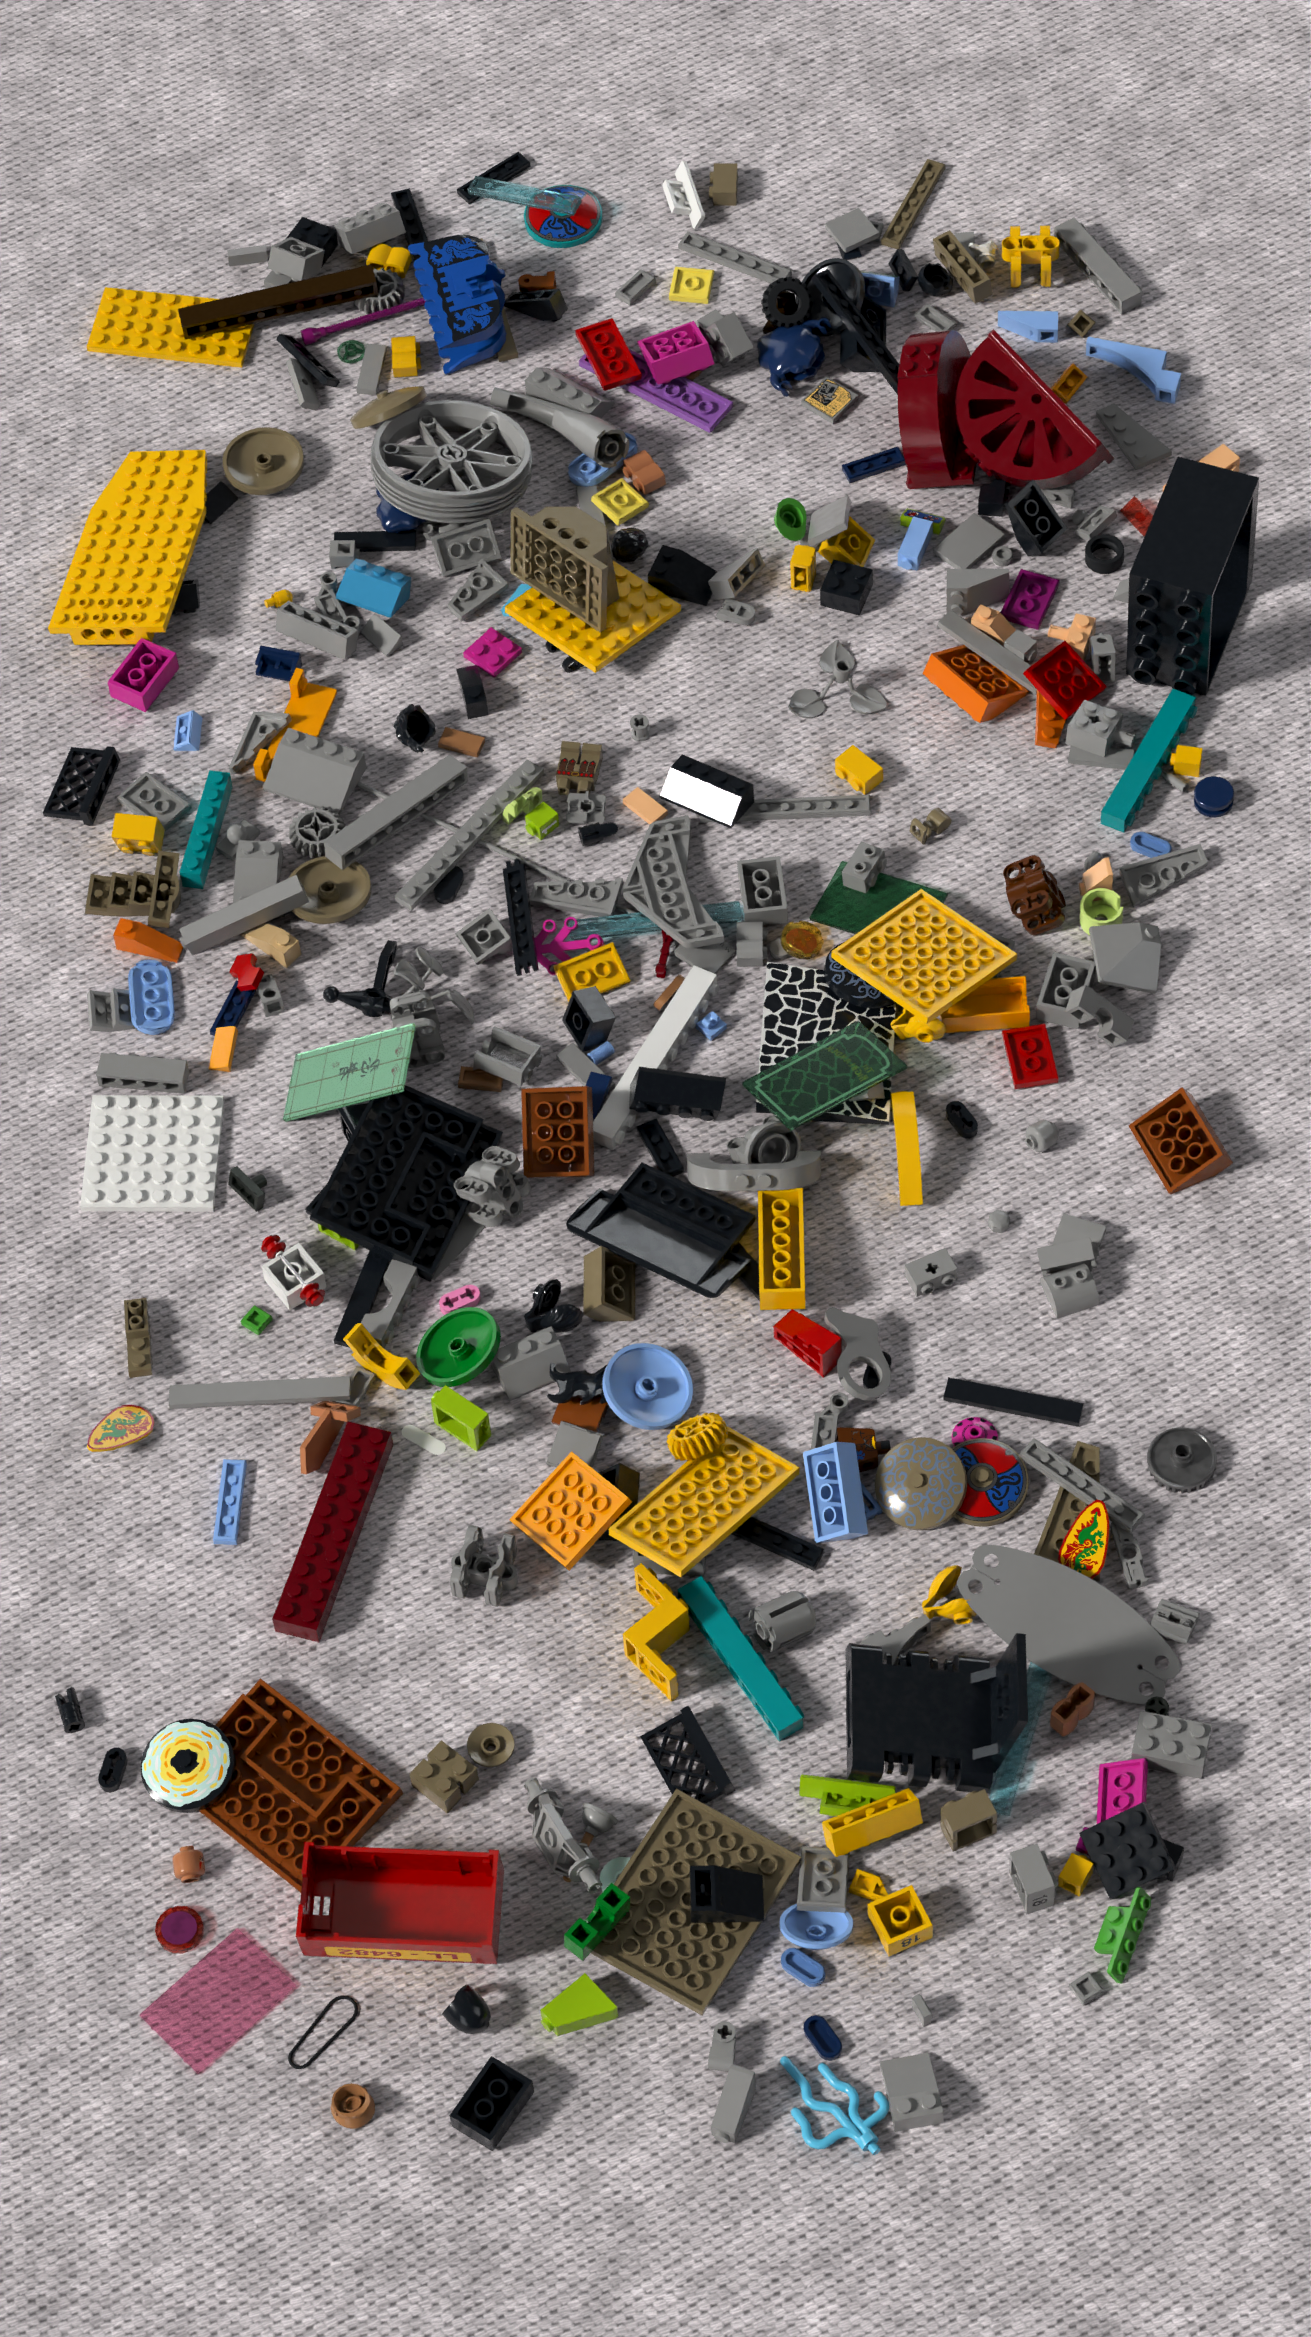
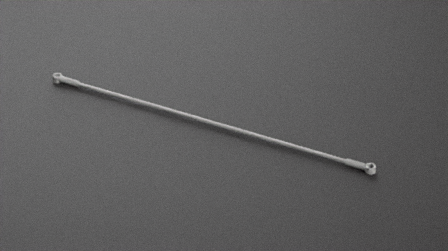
M361 782L357 784V787L384 800L389 797ZM427 813L420 815V817L454 833L459 830ZM482 839L478 842V844L512 860L519 858L520 863H524L525 866L556 881L573 883ZM617 903L616 909L662 930L649 918Z

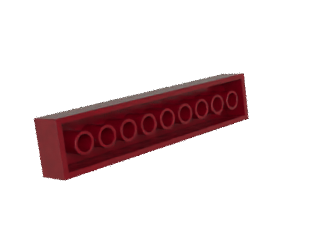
M347 1422L272 1618L276 1632L320 1642L394 1445L390 1431Z

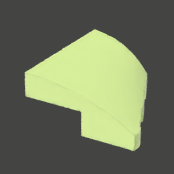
M533 787L508 804L503 811L502 821L509 825L522 811L526 814L531 812L542 802V790L538 787Z

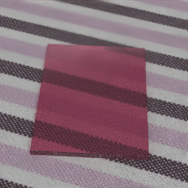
M236 1928L139 2016L185 2063L199 2074L293 1990L296 1984L252 1940L248 1939Z

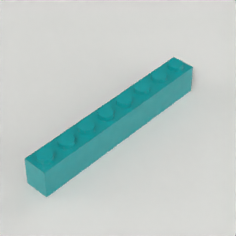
M1176 689L1171 690L1101 811V824L1123 833L1127 826H1132L1136 811H1140L1143 807L1145 795H1150L1152 791L1153 781L1159 779L1163 764L1169 762L1171 750L1176 749L1179 744V736L1181 733L1185 734L1189 725V719H1193L1198 709L1195 706L1196 697Z
M700 1576L677 1589L678 1599L681 1598L689 1608L688 1614L777 1740L780 1742L802 1729L804 1714L798 1705H793L790 1693L785 1687L781 1688L778 1684L777 1675L772 1669L768 1670L763 1655L760 1652L756 1653L753 1649L750 1637L747 1634L743 1635L738 1620L728 1614L725 1602L722 1599L718 1600L713 1585L709 1581L706 1582Z

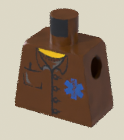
M837 1428L838 1442L855 1443L859 1473L878 1468V1455L887 1454L891 1450L889 1440L876 1441L874 1429Z

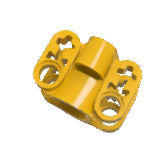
M1050 225L1040 226V235L1020 236V226H1010V237H1006L1002 241L1001 256L1004 261L1011 262V288H1019L1021 286V264H1041V285L1043 287H1051V261L1059 258L1060 242L1057 237L1050 236Z

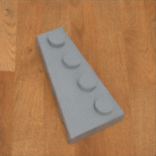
M1201 844L1119 867V873L1132 906L1135 907L1205 868L1208 861Z
M616 878L615 881L595 879V882L574 880L573 883H563L562 881L534 882L529 898L530 905L612 919L623 886V878Z

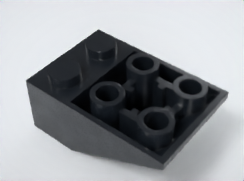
M715 1865L690 1866L691 1923L764 1922L763 1875Z

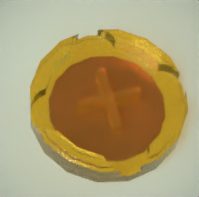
M806 921L788 923L780 936L783 949L789 955L798 959L816 957L824 943L820 930Z

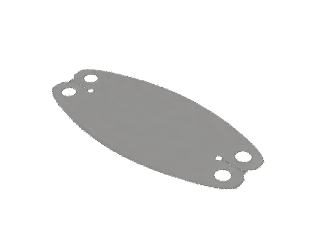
M982 1545L975 1550L972 1556L973 1565L970 1570L962 1572L957 1580V1586L965 1600H968L966 1602L974 1612L1004 1642L1009 1645L1016 1633L1026 1634V1658L1029 1661L1073 1685L1083 1682L1096 1694L1140 1705H1146V1702L1152 1697H1164L1166 1693L1164 1688L1165 1682L1168 1679L1175 1678L1181 1668L1179 1660L1161 1635L1121 1598L1093 1579L1065 1565L1032 1553L998 1545ZM986 1555H996L999 1559L998 1565L994 1568L987 1567L984 1563ZM996 1579L1000 1580V1584H999V1585H996V1584H995L994 1581H995ZM971 1580H979L982 1583L983 1589L980 1593L974 1594L968 1589V1584ZM1163 1655L1168 1658L1169 1666L1167 1669L1160 1670L1155 1666L1154 1661L1157 1656ZM1137 1665H1142L1143 1669L1138 1670ZM1142 1682H1149L1153 1685L1154 1691L1151 1695L1144 1696L1140 1693L1139 1685Z

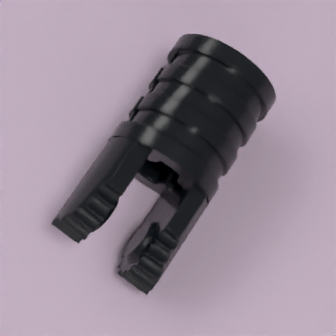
M597 822L588 826L578 827L582 846L603 841V838L614 835L618 831L616 823L613 822L601 825Z
M70 1687L66 1691L68 1703H66L61 1694L55 1696L66 1733L78 1732L85 1727L74 1687Z

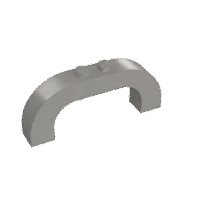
M799 1151L798 1158L789 1162L759 1164H721L711 1161L709 1153H687L688 1180L697 1187L716 1191H764L800 1188L813 1184L820 1179L821 1151Z

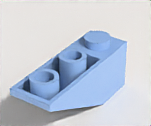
M998 311L999 327L1035 342L1058 343V311Z

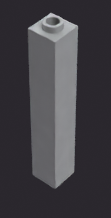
M295 875L179 928L182 934L179 940L184 950L188 949L193 956L308 903L309 899L304 886L298 876Z

